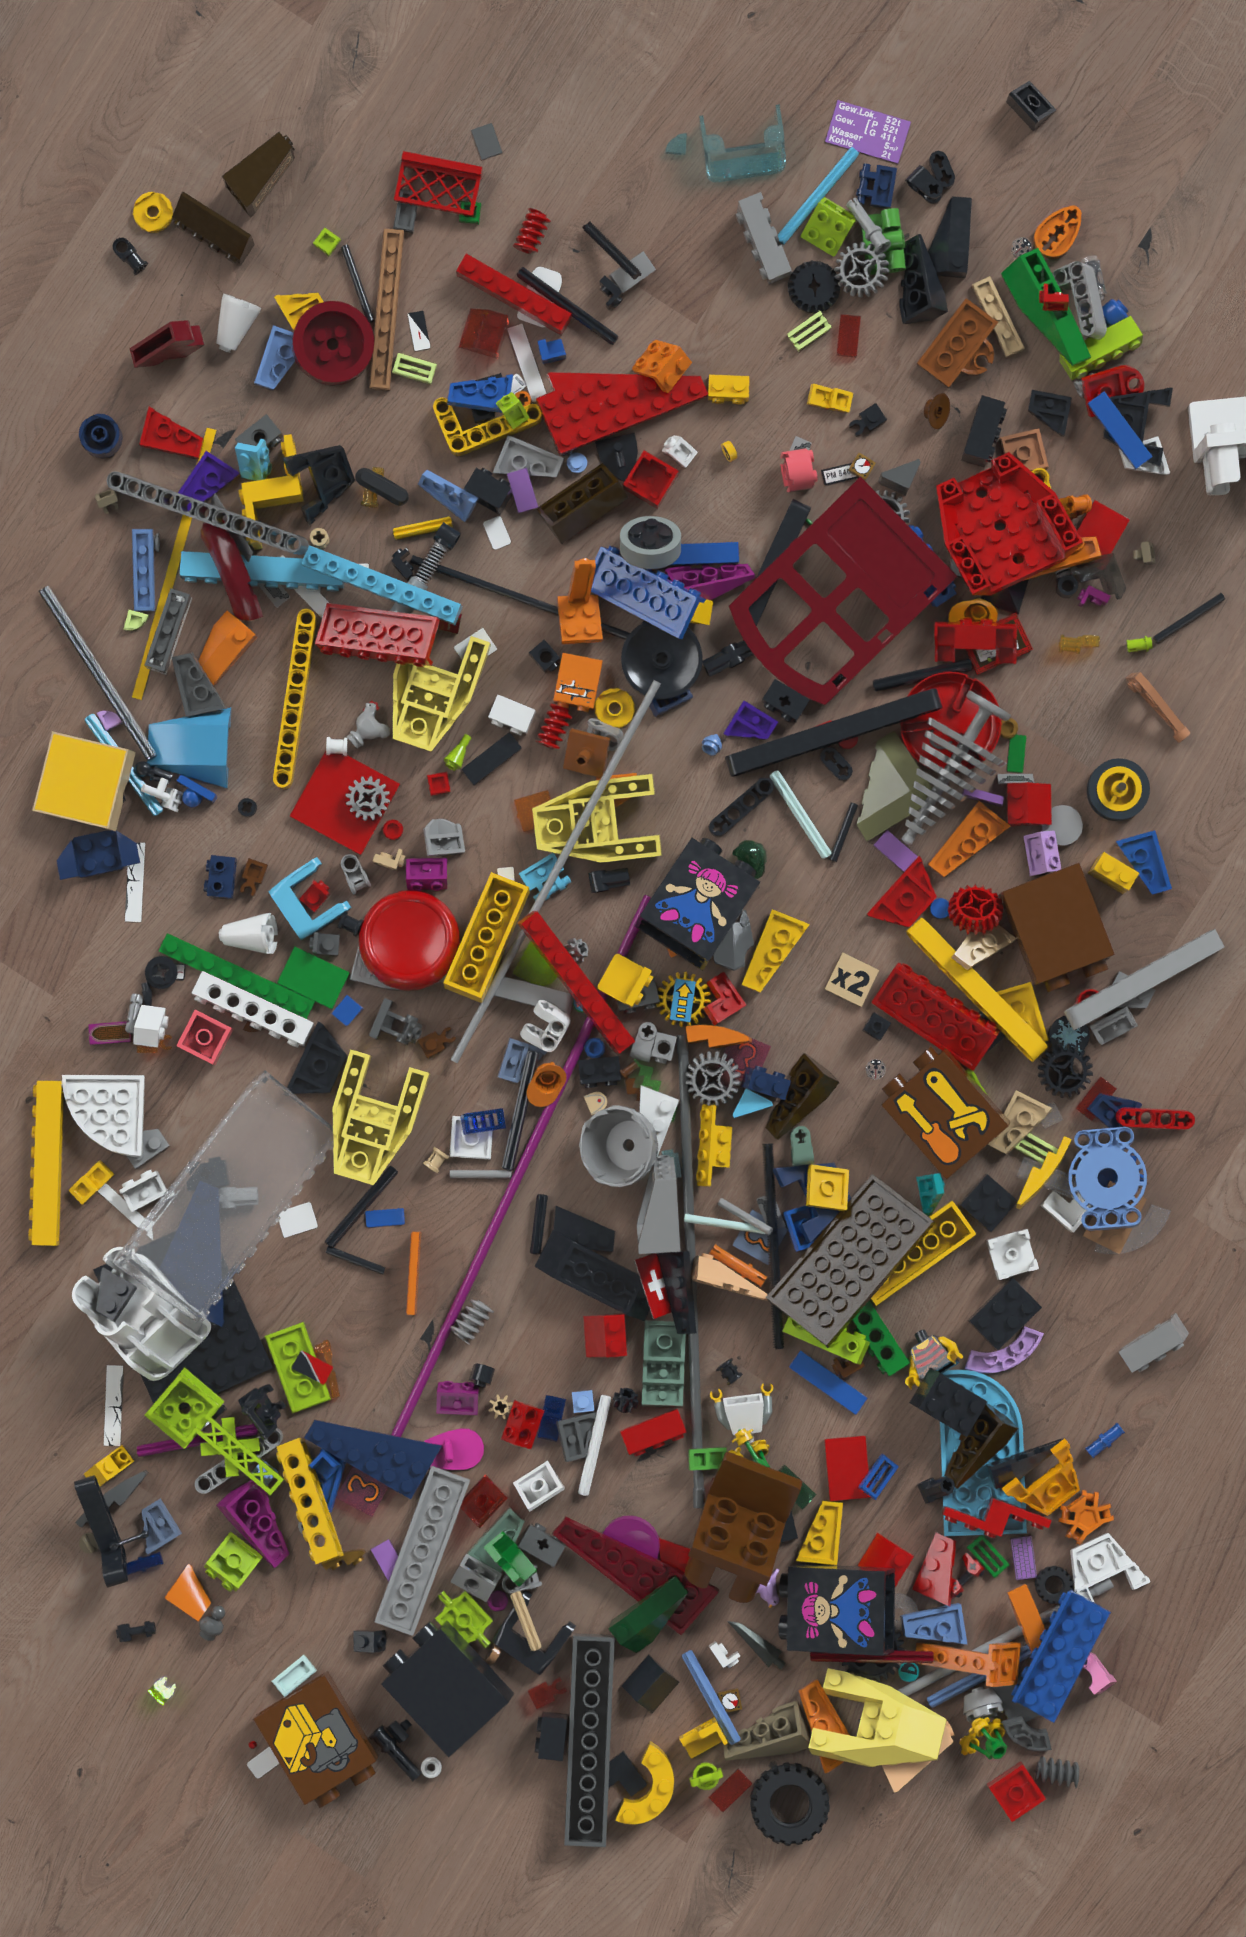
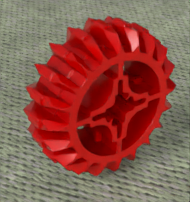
M976 884L972 888L966 885L965 889L960 887L958 892H954L949 900L948 914L950 921H953L954 927L959 926L960 931L966 930L967 935L970 932H974L975 935L981 932L984 935L986 930L992 932L993 928H997L1002 920L1003 905L1001 899L998 898L997 893H992L991 888L986 890L984 885L981 888L977 887Z

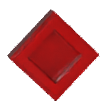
M447 772L427 775L431 796L451 792Z

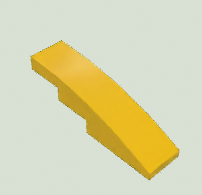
M1064 1136L1057 1154L1048 1151L1041 1170L1036 1167L1032 1168L1016 1208L1021 1209L1050 1180L1060 1165L1072 1139Z

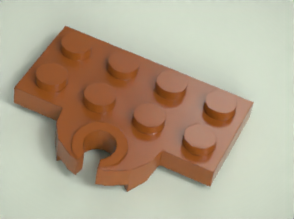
M966 298L917 362V365L948 388H950L961 372L968 376H978L985 373L987 369L978 366L976 359L979 356H984L989 364L993 363L994 350L987 337L996 327L998 321Z

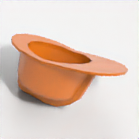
M551 1061L550 1063L540 1065L535 1070L526 1091L527 1098L531 1104L545 1107L556 1100L567 1079L563 1068Z

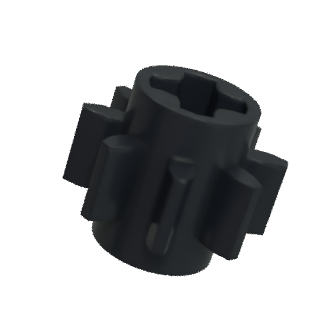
M620 1388L619 1393H614V1407L621 1413H631L632 1408L637 1409L639 1403L637 1400L638 1394H635L630 1388Z

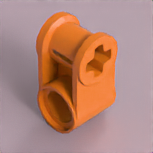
M1088 494L1078 497L1072 495L1059 499L1070 520L1089 512L1092 507V501Z

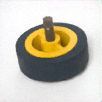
M1117 758L1102 763L1093 771L1087 783V798L1092 809L1101 817L1111 821L1127 820L1138 814L1146 805L1150 794V784L1146 773L1138 764L1127 759Z

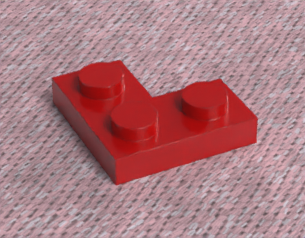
M725 972L706 982L717 999L703 1008L714 1026L746 1006Z

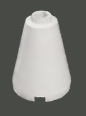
M223 294L216 341L220 345L219 349L229 353L231 349L236 350L259 315L261 308L244 300Z
M271 913L228 923L219 930V939L227 946L266 954H273L277 947V942H274V935H278L277 923L274 915H271Z

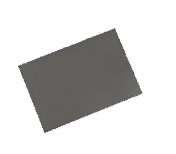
M492 123L471 130L481 160L502 153Z

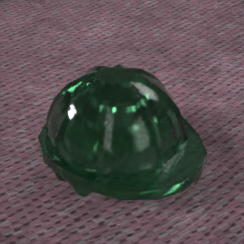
M744 840L733 850V856H736L738 860L749 864L757 872L754 877L755 879L763 876L767 862V851L761 843L753 840Z

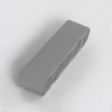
M276 1428L274 1431L279 1436L277 1443H271L268 1438L263 1440L260 1436L257 1437L262 1448L261 1453L257 1455L259 1458L282 1443L283 1433L280 1429ZM237 1453L244 1458V1453ZM225 1459L196 1479L195 1489L199 1493L206 1494L231 1478H221L217 1475L218 1467L225 1468ZM202 1478L209 1480L210 1487L208 1489L200 1487V1480Z

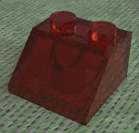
M470 308L459 348L498 359L509 323V316L488 309Z

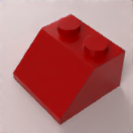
M1007 783L1008 824L1010 826L1052 825L1051 784Z
M877 1533L857 1566L895 1568L896 1587L914 1556Z

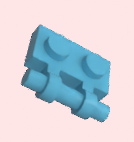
M554 853L519 873L525 885L529 887V891L537 887L540 893L543 888L542 884L546 882L558 860ZM568 875L562 879L559 876L557 877L545 901L550 898V895L558 890H564L565 886L571 883ZM539 893L533 896V898H534L535 901H536V899H537Z

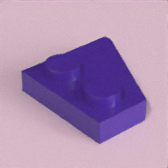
M744 700L723 734L727 736L768 739L779 721Z

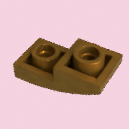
M364 1549L343 1552L344 1556L323 1563L322 1566L325 1570L331 1568L333 1571L342 1565V1559L347 1566L351 1563L355 1566L364 1560L363 1555L366 1552Z

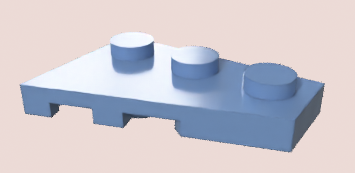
M273 325L254 384L270 390L275 389L295 362L292 352L293 332Z
M960 1603L951 1604V1607L946 1605L900 1615L903 1636L967 1644Z

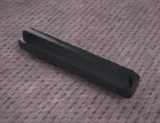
M538 1194L536 1198L530 1253L540 1255L542 1249L548 1196L544 1194Z

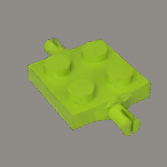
M466 1590L452 1600L444 1591L437 1596L446 1605L443 1611L435 1618L440 1625L448 1621L468 1643L477 1639L484 1649L491 1643L483 1633L485 1628L493 1622V1619Z

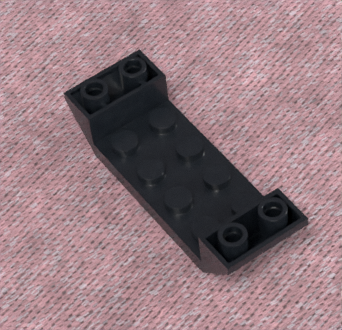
M552 1230L534 1267L628 1316L645 1321L650 1311V1306L638 1273Z

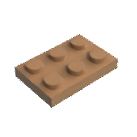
M1109 1180L1106 1188L1113 1187L1116 1183ZM1142 1197L1135 1208L1141 1212L1147 1199ZM1130 1212L1126 1216L1127 1221L1130 1223L1136 1222L1138 1218L1135 1212ZM1108 1214L1105 1220L1108 1224L1112 1225L1117 1222V1216ZM1091 1216L1088 1226L1096 1224L1097 1219L1094 1216ZM1132 1228L1096 1231L1085 1229L1082 1236L1120 1254Z

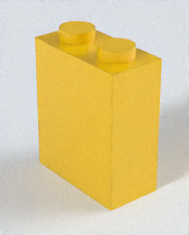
M1103 852L1097 857L1088 874L1124 894L1130 890L1139 872Z

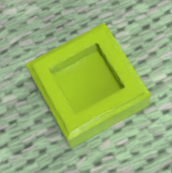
M324 227L313 242V245L330 257L341 242V239Z

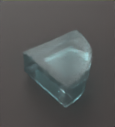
M687 133L674 137L667 144L665 154L685 155Z

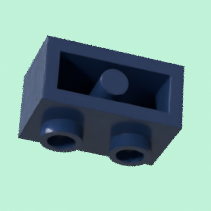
M211 855V859L207 860L206 872H209V878L204 882V892H207L208 897L233 899L237 858Z
M756 1065L754 1069L746 1067L740 1087L782 1100L786 1099L791 1080L785 1079V1074L775 1071L773 1075L766 1073V1068Z

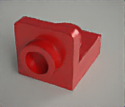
M1044 284L1043 291H1039V303H1043V311H1068L1069 294L1061 292L1048 294V284Z
M314 880L299 900L315 913L331 895L328 892L330 888L321 880L319 883Z

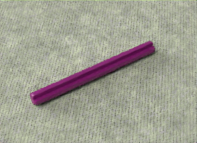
M254 1424L235 1427L236 1438L258 1434V1429ZM197 1434L186 1448L200 1446V1443L207 1441ZM216 1435L217 1441H223V1435ZM173 1439L139 1445L136 1448L138 1457L184 1449Z

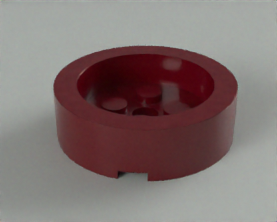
M326 301L309 308L298 320L292 336V352L296 364L305 375L324 385H342L356 379L369 364L374 350V335L367 318L357 308L340 301ZM330 339L336 340L338 348L335 350L329 349L327 341Z

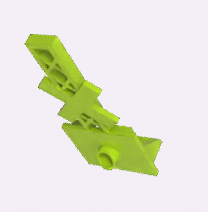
M184 1368L146 1412L145 1416L184 1449L198 1434L207 1441L200 1443L201 1456L222 1454L225 1457L226 1477L239 1476L240 1469L271 1495L284 1478L253 1453L254 1451H260L259 1438L238 1440L236 1438L235 1417L221 1418L222 1426L216 1422L212 1416L225 1401L189 1370ZM183 1402L188 1403L191 1407L190 1412L187 1414H183L180 1411L179 1407ZM209 1421L212 1424V1432L204 1433L201 1429ZM216 1435H223V1441H217ZM237 1453H244V1459H238ZM248 1462H257L260 1472L251 1473L248 1470ZM264 1475H272L278 1480L271 1489L264 1484Z

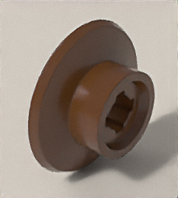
M945 393L937 394L933 399H929L924 407V416L928 419L930 425L934 429L942 428L950 413V400Z

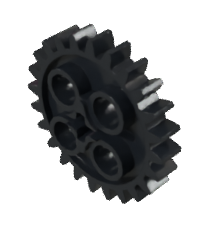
M901 1632L894 1633V1651H905L904 1648L899 1647L904 1644V1640H898ZM842 1662L841 1664L842 1666H849L846 1672L854 1671L855 1675L867 1677L870 1680L876 1678L879 1683L880 1676L887 1680L888 1672L892 1675L895 1674L893 1667L900 1668L899 1663H885L881 1665L877 1662H865L862 1664Z

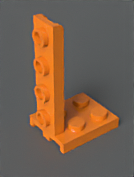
M583 558L574 561L568 596L557 597L561 644L596 643L603 640L598 595H590L596 570L595 560Z
M918 1642L916 1643V1651H932L934 1653L933 1663L916 1664L986 1675V1686L989 1687L1016 1685L1018 1682L1021 1643L989 1644V1652L982 1653Z

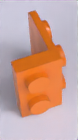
M654 340L636 361L632 370L634 373L653 378L663 392L669 393L691 365L692 361L680 346Z

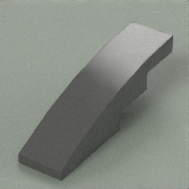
M145 1470L106 1492L103 1496L108 1508L114 1502L120 1506L123 1505L149 1472ZM85 1513L75 1522L81 1528L88 1522Z

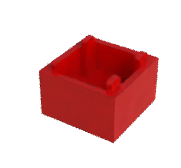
M644 450L625 480L623 489L658 510L678 477L679 471Z
M1021 1761L987 1783V1786L1011 1822L1046 1800Z

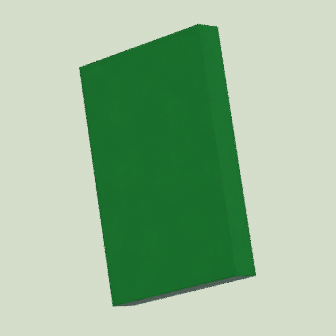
M294 946L277 983L333 1010L350 972Z

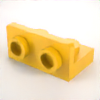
M709 375L708 400H712V403L715 404L732 401L733 404L742 405L748 402L749 376Z

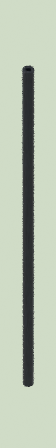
M413 555L410 563L422 567L421 564H424L423 560L426 559ZM437 564L438 568L435 567V572L558 615L557 606ZM601 622L602 631L625 640L630 632Z

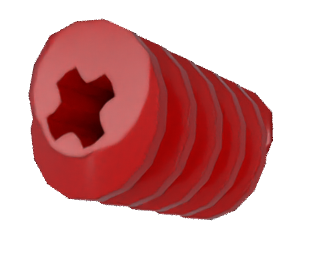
M528 208L530 213L525 215L527 221H523L522 226L524 228L519 230L520 235L516 237L518 243H514L513 247L521 252L531 254L532 252L538 253V249L534 245L542 244L537 238L545 237L540 231L547 230L548 228L544 223H550L551 220L544 213Z
M550 704L554 711H547V715L550 718H544V722L548 726H541L540 729L544 733H538L537 737L542 741L536 742L552 749H560L556 742H563L559 734H566L562 727H569L565 719H572L573 717L568 714V709L556 704Z

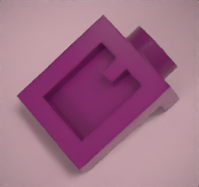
M1088 585L1086 590L1082 588L1077 598L1080 600L1078 606L1082 607L1087 597L1090 598L1091 603L1097 606L1106 605L1111 596Z

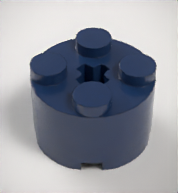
M95 414L82 422L79 429V438L81 444L90 455L96 458H110L118 452L122 445V432L110 416ZM103 433L105 437L99 440L97 438V435H101Z

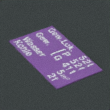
M837 100L825 142L847 149L853 147L860 153L898 164L911 122Z

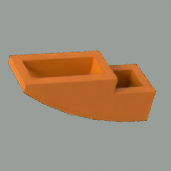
M713 1025L686 1026L687 1040L690 1044L708 1041L709 1047L713 1049L752 1042V1038L725 1027Z

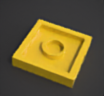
M809 1165L806 1206L846 1211L849 1170Z

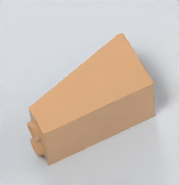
M946 1721L939 1754L953 1743L951 1737L954 1736V1732L948 1721ZM931 1761L898 1763V1765L888 1764L882 1765L895 1793Z

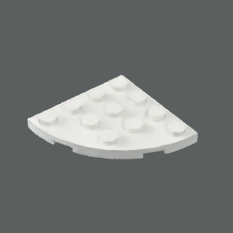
M62 1075V1086L67 1106L82 1131L94 1142L112 1152L131 1157H142L145 1076Z

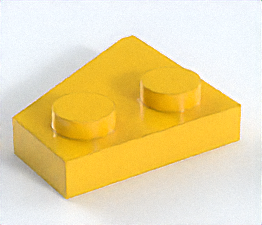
M319 293L274 296L293 331L300 317L309 308L324 302Z

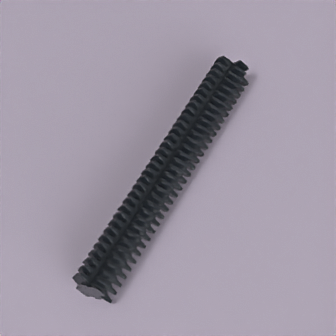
M591 221L583 225L584 231L631 278L635 280L638 276H641V271Z

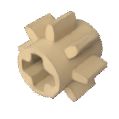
M497 1394L496 1401H489L493 1404V1408H490L489 1411L496 1413L495 1419L498 1415H502V1418L506 1419L505 1413H510L509 1406L513 1405V1402L508 1403V1395L504 1399H500L499 1394ZM499 1401H501L502 1404L507 1405V1407L504 1408V1412H501L500 1409L496 1410L495 1408L496 1406H498Z

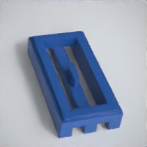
M881 1454L858 1488L871 1496L873 1500H876L899 1466L884 1454ZM885 1461V1463H884L883 1466L880 1468V1470L878 1471V1473L876 1474V1476L874 1477V1479L871 1481V1483L869 1484V1486L866 1487V1486L868 1485V1483L870 1482V1480L872 1479V1477H873V1476L875 1475V1473L877 1472V1470L879 1469V1467L881 1466V1464ZM890 1465L891 1468L889 1469L885 1477L882 1479L876 1490L872 1492V1489Z

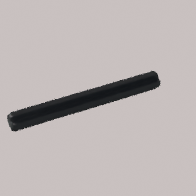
M970 659L875 679L873 680V688L875 691H881L917 683L938 673L971 671L972 663Z
M389 1166L376 1183L372 1185L325 1240L327 1245L331 1248L335 1247L398 1174V1171L393 1166Z

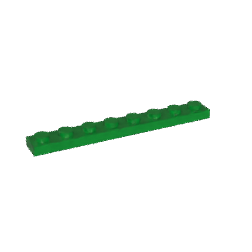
M168 933L158 951L305 1019H308L315 1004L313 1000Z

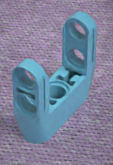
M318 857L285 877L268 891L300 940L321 930L352 908L348 901L338 903L312 920L291 888L317 871L318 867L322 865Z

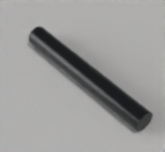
M851 802L829 859L831 861H838L858 807L855 803Z
M328 1246L326 1254L376 1273L384 1274L386 1268L384 1266L334 1247Z

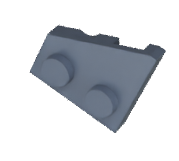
M509 1038L497 1077L518 1083L522 1079L527 1052L530 1050L538 1052V1061L547 1052L534 1045Z
M161 1498L142 1509L143 1529L149 1533V1536L146 1538L147 1548H145L147 1555L182 1534Z

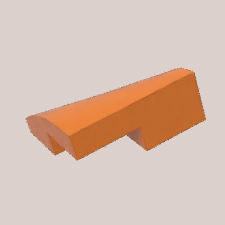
M190 1564L187 1565L165 1596V1599L197 1621L202 1618L212 1603Z

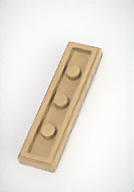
M989 276L972 284L971 287L983 311L998 321L993 332L1005 357L1008 358L1023 351L1025 347L991 277Z

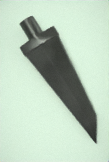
M727 1621L767 1667H770L772 1663L780 1670L784 1667L786 1663L778 1657L782 1653L781 1650L771 1645L742 1623Z

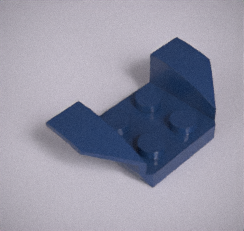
M107 830L74 837L56 861L60 880L73 877L85 878L122 870L126 866L139 864L140 858L137 844L117 830Z

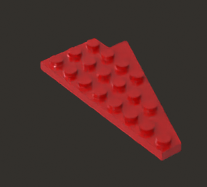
M550 372L547 374L553 392L536 398V402L559 454L562 455L708 396V392L701 376H681L669 393L662 391L653 378L640 374Z

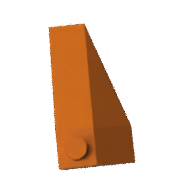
M228 611L213 625L198 660L213 686L218 683L258 638L254 632Z

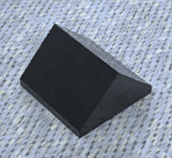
M1030 81L1011 91L1006 101L1032 131L1037 129L1056 111Z
M648 1654L621 1686L637 1703L653 1713L679 1684V1681Z

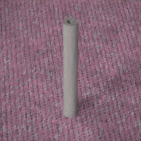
M450 1170V1178H511L512 1175L509 1170Z
M723 1198L719 1200L718 1205L767 1235L771 1234L772 1227Z

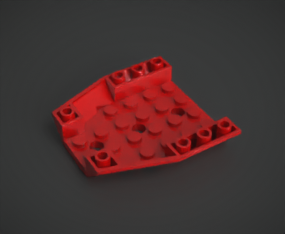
M1010 452L992 459L991 468L957 483L956 479L952 478L936 486L945 546L972 595H993L1065 561L1083 544L1081 537L1056 493ZM984 490L988 494L986 497L980 498L976 493ZM1003 523L1006 528L999 531L995 529V525ZM1021 556L1024 558V561L1017 564L1013 561V558Z

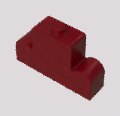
M188 320L167 323L129 349L134 368L155 366L164 362L165 359L185 358L205 344L200 326H191Z

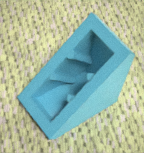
M746 1088L732 1115L733 1118L771 1107L773 1104L772 1101Z

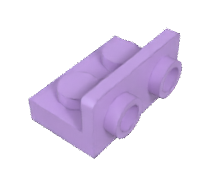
M1043 831L1024 836L1030 876L1061 870L1055 831Z

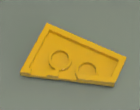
M1032 982L996 992L1044 1042L1049 1041Z

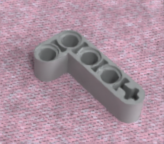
M1075 261L1056 269L1053 272V276L1059 288L1072 290L1082 334L1093 339H1102L1106 334L1107 328L1093 267Z

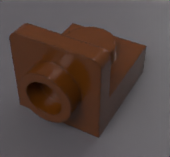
M837 1358L832 1359L835 1364L831 1365L836 1375L839 1376L841 1374L843 1378L865 1367L863 1362L859 1365L848 1360L844 1363L845 1367L842 1368Z

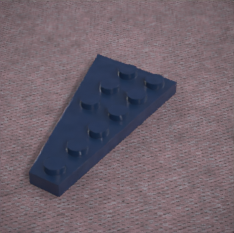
M315 1419L304 1436L306 1440L409 1499H412L442 1447L439 1444Z

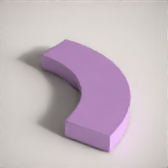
M1024 1326L1016 1340L1001 1350L994 1352L971 1350L964 1369L978 1373H995L1013 1368L1032 1354L1044 1333Z

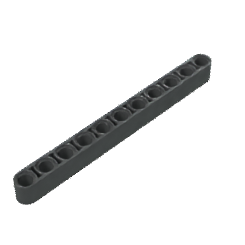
M114 471L107 477L108 487L118 492L293 554L302 555L308 550V541L302 536L127 474ZM121 478V483L117 486V480ZM136 484L139 485L137 492L134 490ZM156 490V496L152 498V493ZM173 496L174 502L170 505L169 501L170 498ZM191 502L192 507H191V509L188 511V510H187V505ZM209 509V515L205 517V511ZM227 515V521L223 524V517ZM244 521L245 527L241 530L240 525ZM262 527L263 533L259 537L258 530ZM278 534H280V535H281V539H280V541L277 543V542H276V537H277ZM298 540L299 546L297 549H294V543Z

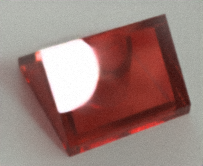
M485 1474L466 1494L460 1508L477 1527L481 1528L509 1496Z

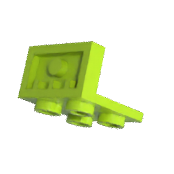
M824 197L817 204L801 234V238L834 257L857 220L851 212Z

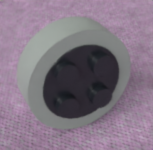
M644 516L633 519L626 523L620 532L621 556L626 562L639 568L653 570L666 567L674 563L680 556V529L672 521L662 517Z

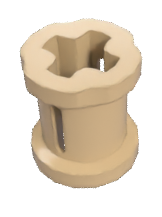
M316 528L311 532L310 540L312 545L318 549L326 548L329 544L327 532L322 528ZM319 534L323 537L321 543H318L316 540Z
M434 1146L433 1153L423 1164L438 1174L439 1167L449 1156Z

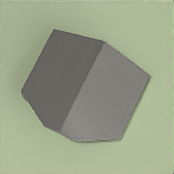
M432 819L423 829L427 856L442 857L465 852L460 824H455L445 819Z

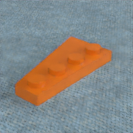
M1081 537L1083 544L1065 561L1027 579L1102 558L1097 538ZM1016 556L1018 564L1024 561L1023 557Z
M978 801L928 866L944 878L1011 826Z
M818 1679L813 1680L799 1690L811 1732L813 1728L850 1736ZM819 1756L824 1773H829L844 1762Z

